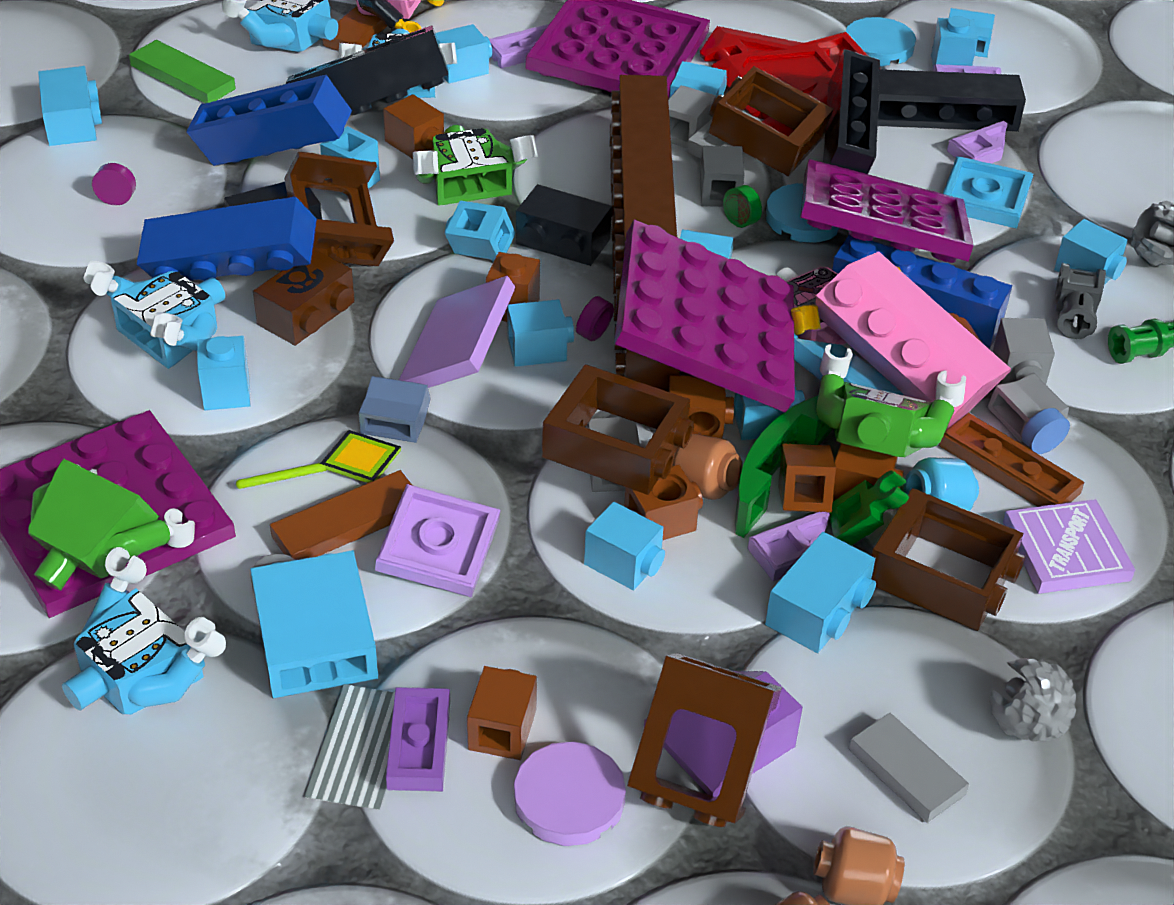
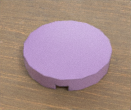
M578 742L553 743L533 752L520 765L514 781L516 814L522 823L524 819L525 823L533 828V834L543 841L563 846L589 844L599 839L600 833L606 831L610 826L612 829L620 821L625 805L626 788L624 777L615 761L595 746Z

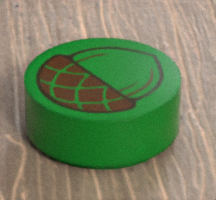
M740 185L725 193L723 208L726 217L733 225L738 228H744L758 222L762 214V204L753 188L748 185Z

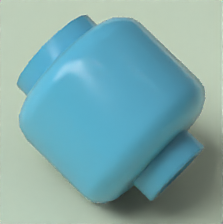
M927 457L918 461L906 475V483L903 488L906 494H909L912 488L968 511L972 509L979 494V484L971 467L964 460L957 458Z

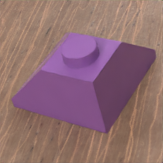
M734 671L782 687L767 671ZM783 687L776 709L770 712L752 774L796 747L803 706ZM680 709L672 717L663 748L707 795L717 797L720 794L735 744L736 731L729 724Z

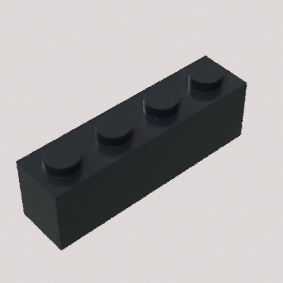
M433 25L289 76L286 84L327 75L351 108L352 112L350 115L352 116L371 109V102L385 98L386 102L389 103L404 98L408 95L407 89L421 85L423 90L438 86L444 82L443 76L449 75V70Z
M844 49L828 84L827 105L834 110L825 131L823 163L865 174L869 173L876 159L879 59Z
M880 69L878 126L979 130L1005 121L1007 123L1006 131L1019 132L1026 102L1020 75Z

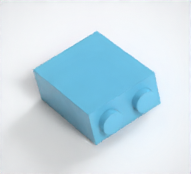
M354 550L250 568L272 698L378 679L376 645Z

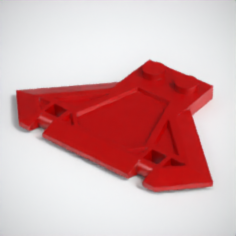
M716 26L700 50V56L704 61H717L711 67L727 70L726 88L728 91L736 77H743L755 66L826 105L828 84L844 49L868 55L847 32L802 43ZM749 105L744 108L746 113L756 118L764 119L761 121L762 123L788 137L794 131V129Z

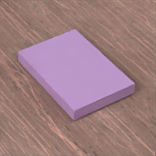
M504 276L438 299L399 380L425 384L430 388L478 373L515 289L509 277Z

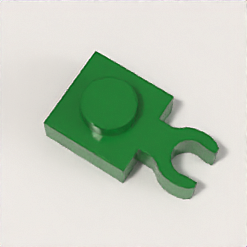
M890 470L884 473L874 486L864 480L833 501L832 512H830L833 537L852 546L884 525L882 513L888 509L901 507L909 499V495L898 488L905 484L906 480L895 471Z

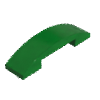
M818 395L793 406L786 413L781 414L760 434L752 445L740 475L735 514L736 535L745 538L767 511L772 475L780 467L782 444L820 445L833 428L818 418L816 412Z

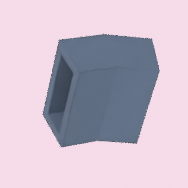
M372 376L366 397L359 411L360 433L417 443L431 400L428 385Z

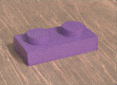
M396 687L386 771L387 790L443 791L450 713V689Z

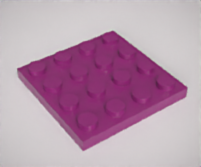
M567 0L527 54L525 69L539 72L543 76H554L573 81L577 85H588L608 90L610 93L611 90H619V75L667 76L669 99L670 87L678 73L681 62L692 61L709 32L710 20L633 0Z
M808 159L804 173L800 218L807 219L809 225L823 230H831L832 226L849 230L848 234L852 237L865 241H872L874 237L888 240L892 247L902 251L913 252L915 248L930 251L934 258L944 262L955 263L957 259L969 261L974 244L964 199Z
M634 219L626 233L614 344L786 413L795 400L794 320L791 315V309L794 308V286L778 276L766 275L747 267V265L737 259H728L707 250L699 243L687 242L668 234L656 225H647Z
M150 410L0 469V539L48 618H52L99 597L105 583L111 584L114 578L110 574L104 578H98L76 567L62 590L59 591L34 575L49 551L29 535L33 493L37 488L52 481L63 459L78 464L88 471L96 469L97 475L141 496L159 516L157 520L164 522L165 513L169 509L175 508L182 512V524L187 523L189 520L195 522L194 540L189 546L176 548L165 544L137 556L146 565L147 571L145 576L236 537L233 521Z

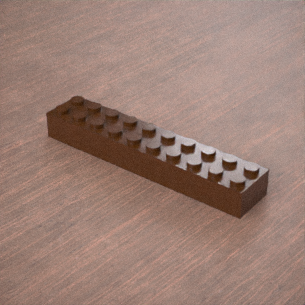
M619 75V90H611L612 121L610 123L609 147L610 193H612V268H615L613 269V294H616L613 306L614 322H617L626 233L633 220L635 219L647 225H656L668 234L677 237L667 76ZM615 324V326H614V342H615L616 324ZM614 344V350H622V353H615V374L667 392L669 391L670 375L680 376V370Z

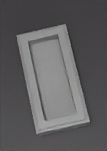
M890 712L851 738L849 751L927 823L967 793L969 783Z

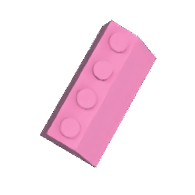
M880 252L848 264L816 295L819 318L905 396L932 402L936 400L937 377L941 371H947L946 383L957 384L961 381L963 375L966 376L964 401L961 405L954 407V413L947 429L975 407L1011 371L1009 366Z

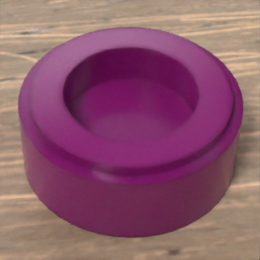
M107 163L102 165L93 177L92 188L96 196L109 205H123L129 201L135 192L136 180L133 173L125 166L118 163Z
M600 296L593 297L584 307L578 318L576 333L591 342L599 339L612 320L614 314L613 304Z

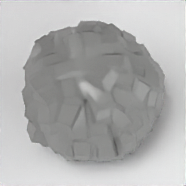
M1162 201L1159 204L1152 203L1148 209H1145L1139 216L1131 234V246L1135 249L1137 255H1140L1152 265H1174V203L1169 201Z
M1022 658L1007 662L1026 681L1021 677H1014L1009 680L1005 690L1013 698L1011 702L994 689L991 690V699L989 701L991 712L998 721L1001 730L1007 735H1015L1023 740L1049 741L1053 738L1058 739L1065 734L1071 725V719L1076 713L1074 706L1076 693L1072 688L1073 683L1065 671L1057 664H1048L1042 659L1037 661L1035 659Z

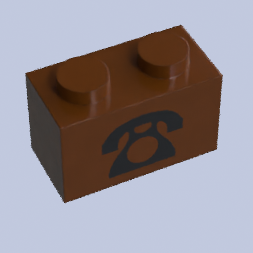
M313 249L311 264L294 266L290 270L280 271L253 290L257 325L296 346L355 302L352 269Z

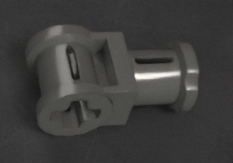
M1068 263L1061 264L1056 284L1055 300H1057L1056 311L1060 312L1057 327L1064 336L1072 339H1083L1095 332L1097 328L1096 312L1104 289L1106 270L1098 269L1096 272L1072 269ZM1077 316V327L1073 326V318Z

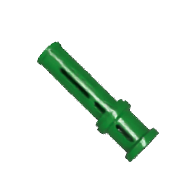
M1154 318L1145 320L1140 326L1116 325L1110 329L1108 334L1109 352L1112 358L1119 364L1129 363L1134 357L1148 355L1151 358L1160 357L1170 348L1174 347V321L1163 322Z

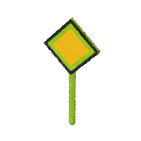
M348 430L322 462L239 479L236 481V487L243 489L327 470L370 483L380 478L400 453L401 446Z

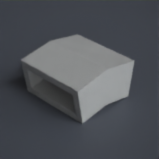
M1035 373L1015 382L996 385L987 406L1021 443L1023 442L1022 432L1024 426L1036 413L1044 409L1055 408L1067 419L1069 407Z

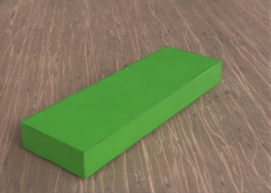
M157 39L129 54L132 67L203 103L217 101L236 89L234 77Z

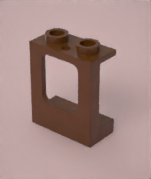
M298 151L284 178L288 198L297 197L309 210L305 188L342 192L348 196L354 223L317 219L313 249L341 263L379 267L392 246L394 238L392 229L390 227L377 226L367 184L377 168L376 162Z
M679 653L666 655L627 786L642 791L640 799L649 804L671 809L673 804L677 803L694 809L693 817L703 823L717 827H725L727 821L735 824L744 816L746 808L742 807L770 712L776 709L782 687ZM677 710H687L729 724L736 731L735 744L718 798L656 777L657 767L671 720Z

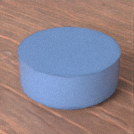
M1044 409L1036 413L1026 423L1022 432V440L1035 453H1047L1056 448L1065 439L1070 429V422L1057 409Z

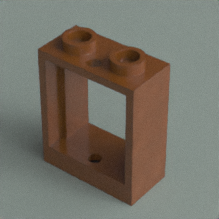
M753 66L743 77L738 76L735 78L725 96L720 94L715 99L709 112L713 119L708 133L732 146L742 147L744 153L789 177L823 139L834 109ZM749 105L794 129V131L788 137L747 115L742 110Z
M585 364L543 421L542 458L649 495L658 479H666L669 475L677 449L679 447L686 448L691 439L694 422L689 420L690 399ZM599 409L657 430L646 447L643 448L585 427Z
M912 488L908 494V501L899 508L873 548L872 557L876 559L871 579L876 581V588L978 631L988 613L997 616L1008 590V588L1004 587L1005 582L1008 581L1014 584L1021 572L1026 556L1018 552L1024 533ZM920 537L988 565L993 569L980 589L909 559L906 555L916 539Z

